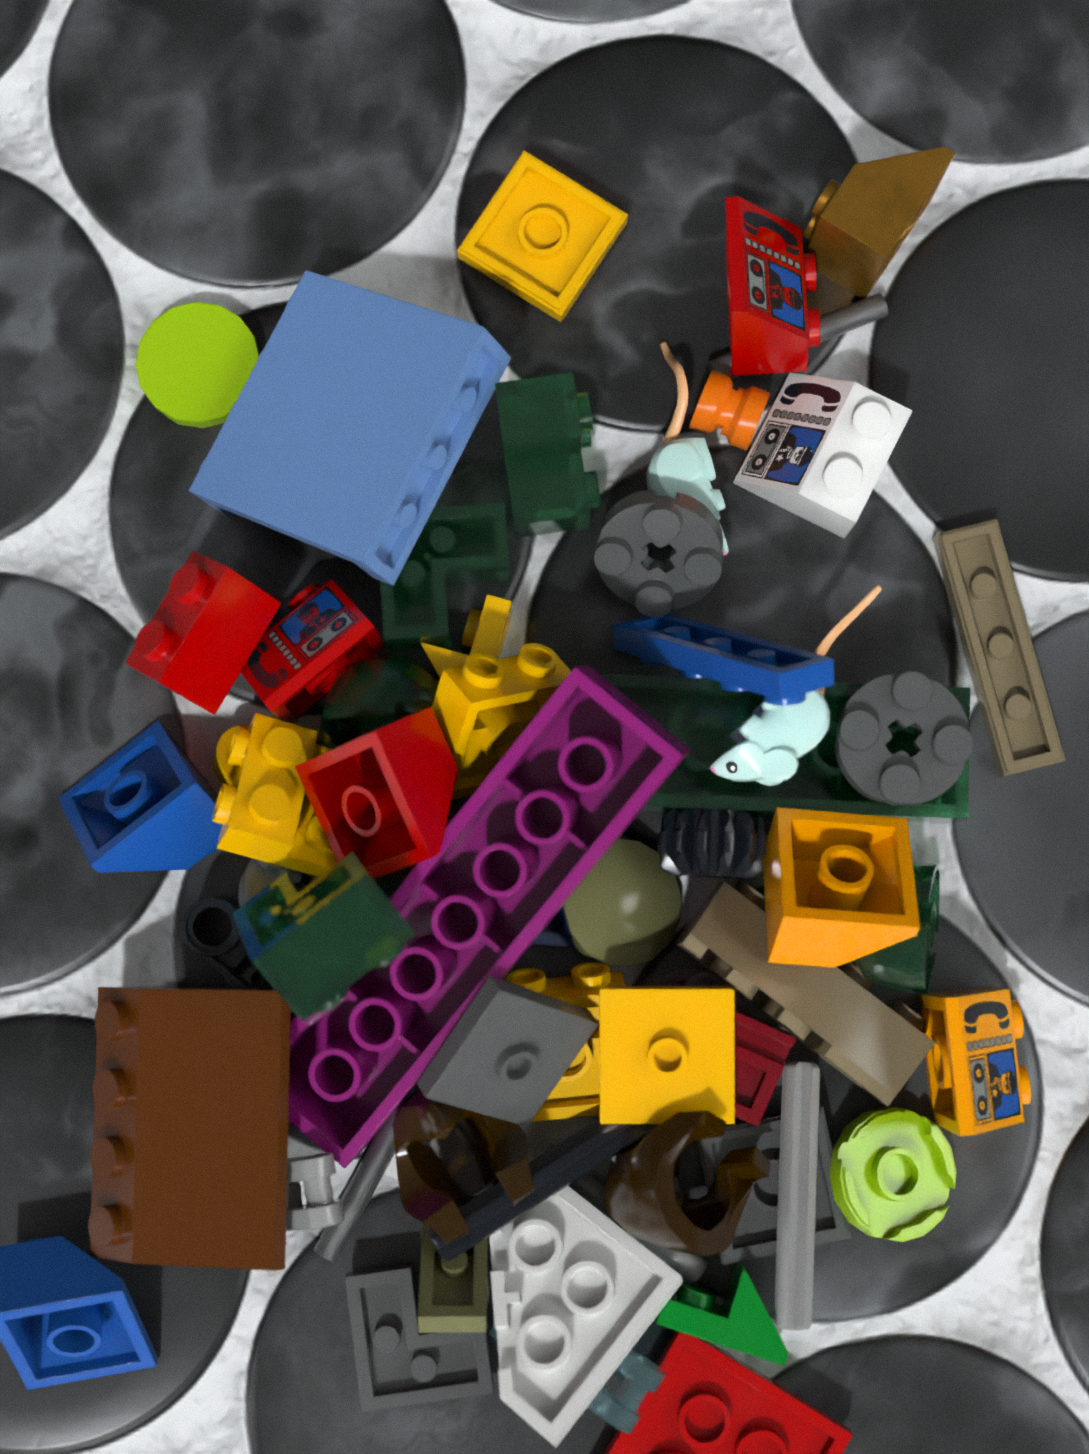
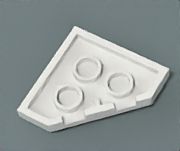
M529 1155L528 1161L531 1162L534 1158ZM569 1186L489 1236L494 1325L497 1331L500 1399L554 1447L559 1445L683 1283L681 1275Z

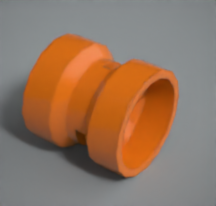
M712 369L689 428L707 435L714 432L717 427L722 429L720 434L727 437L730 445L747 451L770 392L755 386L747 389L739 387L738 391L732 389L733 382L730 376Z

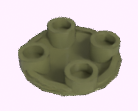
M618 839L563 906L574 948L584 957L595 958L606 965L633 967L653 960L670 944L680 922L681 893L676 877L668 875L660 869V853L640 841Z

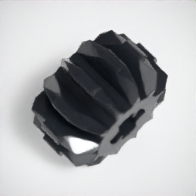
M673 809L663 815L661 831L658 833L657 852L660 853V869L668 875L753 878L763 872L764 855H767V835H765L764 819L754 812Z

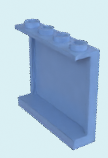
M305 270L265 348L260 353L257 363L239 397L230 409L228 417L206 459L202 462L189 491L225 517L230 518L232 513L351 561L373 578L394 586L511 357L483 326Z

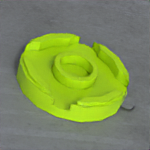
M192 302L172 307L152 321L139 341L135 366L141 389L159 412L179 425L206 428L225 423L230 409L235 404L257 363L260 352L254 335L239 316L220 305Z
M882 1107L861 1113L844 1127L832 1151L829 1177L834 1200L850 1224L867 1236L904 1242L926 1235L943 1220L950 1206L945 1205L949 1197L950 1188L955 1189L957 1171L952 1148L938 1125L925 1116H919L907 1109Z

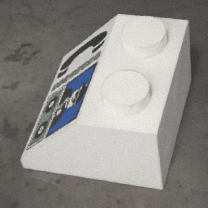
M789 373L733 483L845 538L856 524L913 410L856 382Z

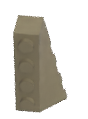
M739 880L734 888L725 881L718 883L673 944L705 969L716 974L728 985L733 986L749 1003L787 1032L794 1034L801 1043L875 1100L889 1106L935 1044L933 1040L920 1031L926 1024V1021L911 1008L895 998L889 1006L868 991L874 981L850 962L835 968L769 963L766 914L764 912L765 897L742 880Z

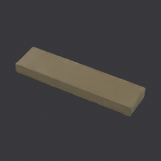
M997 519L937 533L932 540L999 778L1066 761Z

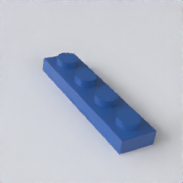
M666 614L662 617L646 616L612 625L614 650L640 657L641 664L647 666H670L679 669V675L685 678H709L720 682V687L727 691H751L764 695V701L768 704L783 706L799 704L806 700V693L834 685L833 658L705 623Z

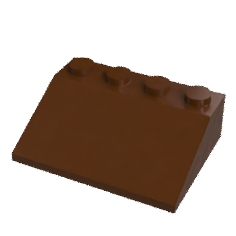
M185 986L98 987V1009L94 1020L97 1033L96 1074L92 1086L95 1101L94 1138L90 1153V1162L93 1169L91 1214L88 1220L90 1256L131 1264L267 1271L285 1269L291 990Z

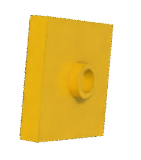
M524 150L458 248V259L554 319L562 322L626 226L628 214Z
M599 986L600 1124H662L678 1112L705 1110L725 1120L726 1124H735L733 986Z

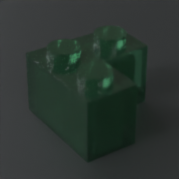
M573 372L495 383L498 421L515 537L523 538L589 528L590 509L601 508L596 470L584 472L581 453L582 448L591 447L590 431L593 430L588 391L576 393Z
M505 503L434 507L394 586L380 581L383 639L390 651L423 649L420 642L441 648L453 647L449 585L511 581Z
M353 851L302 891L285 872L232 913L251 961L302 1022L315 1012L327 1011L340 1003L347 995L351 984L372 968H382L394 961L403 951L405 942L416 935L401 911Z

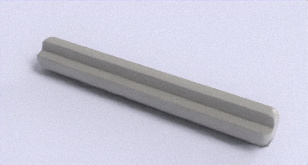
M809 1061L785 1062L782 1071L774 1320L779 1328L796 1331L807 1330L811 1327L813 1306L820 1068L817 1064Z

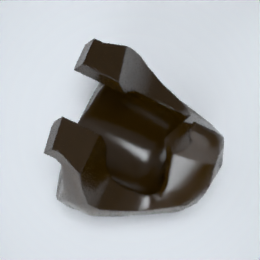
M421 1089L415 1091L396 1108L392 1126L400 1201L407 1213L425 1223L439 1234L446 1245L471 1232L456 1203L479 1192L498 1178L513 1205H516L536 1190L531 1180L527 1135L518 1124L425 1098Z
M707 1110L678 1112L652 1130L648 1135L613 1156L604 1186L606 1211L615 1224L632 1237L682 1253L700 1256L721 1253L733 1241L753 1184L760 1178L769 1177L771 1163L757 1146L730 1150L718 1165L717 1181L710 1193L699 1199H686L681 1193L679 1185L681 1151L694 1140L724 1136L726 1121Z

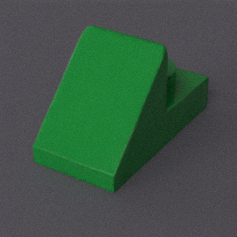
M741 1261L734 1264L722 1305L714 1303L716 1294L712 1291L683 1282L655 1318L657 1325L785 1366L788 1357V1351Z

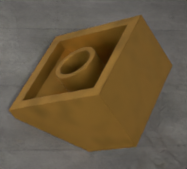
M944 146L858 163L853 166L842 184L831 179L815 203L811 212L814 216L803 233V237L810 241L806 253L815 252L816 271L861 300L867 298L929 205L956 153Z

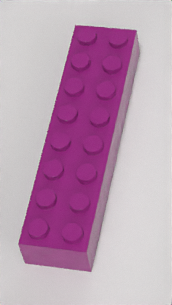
M589 665L574 667L447 826L440 854L421 861L415 866L291 1021L288 1120L326 1153L332 1152L334 1160L345 1169L370 1143L396 1111V1108L402 1104L415 1088L417 1082L490 976L501 980L506 977L691 749Z

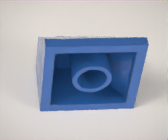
M159 720L58 798L89 864L98 873L188 870L206 855H210L218 850L216 847L222 824L212 822L213 810L218 794Z
M63 1236L33 1238L22 1243L0 1246V1340L27 1390L157 1367L156 1351L122 1278Z

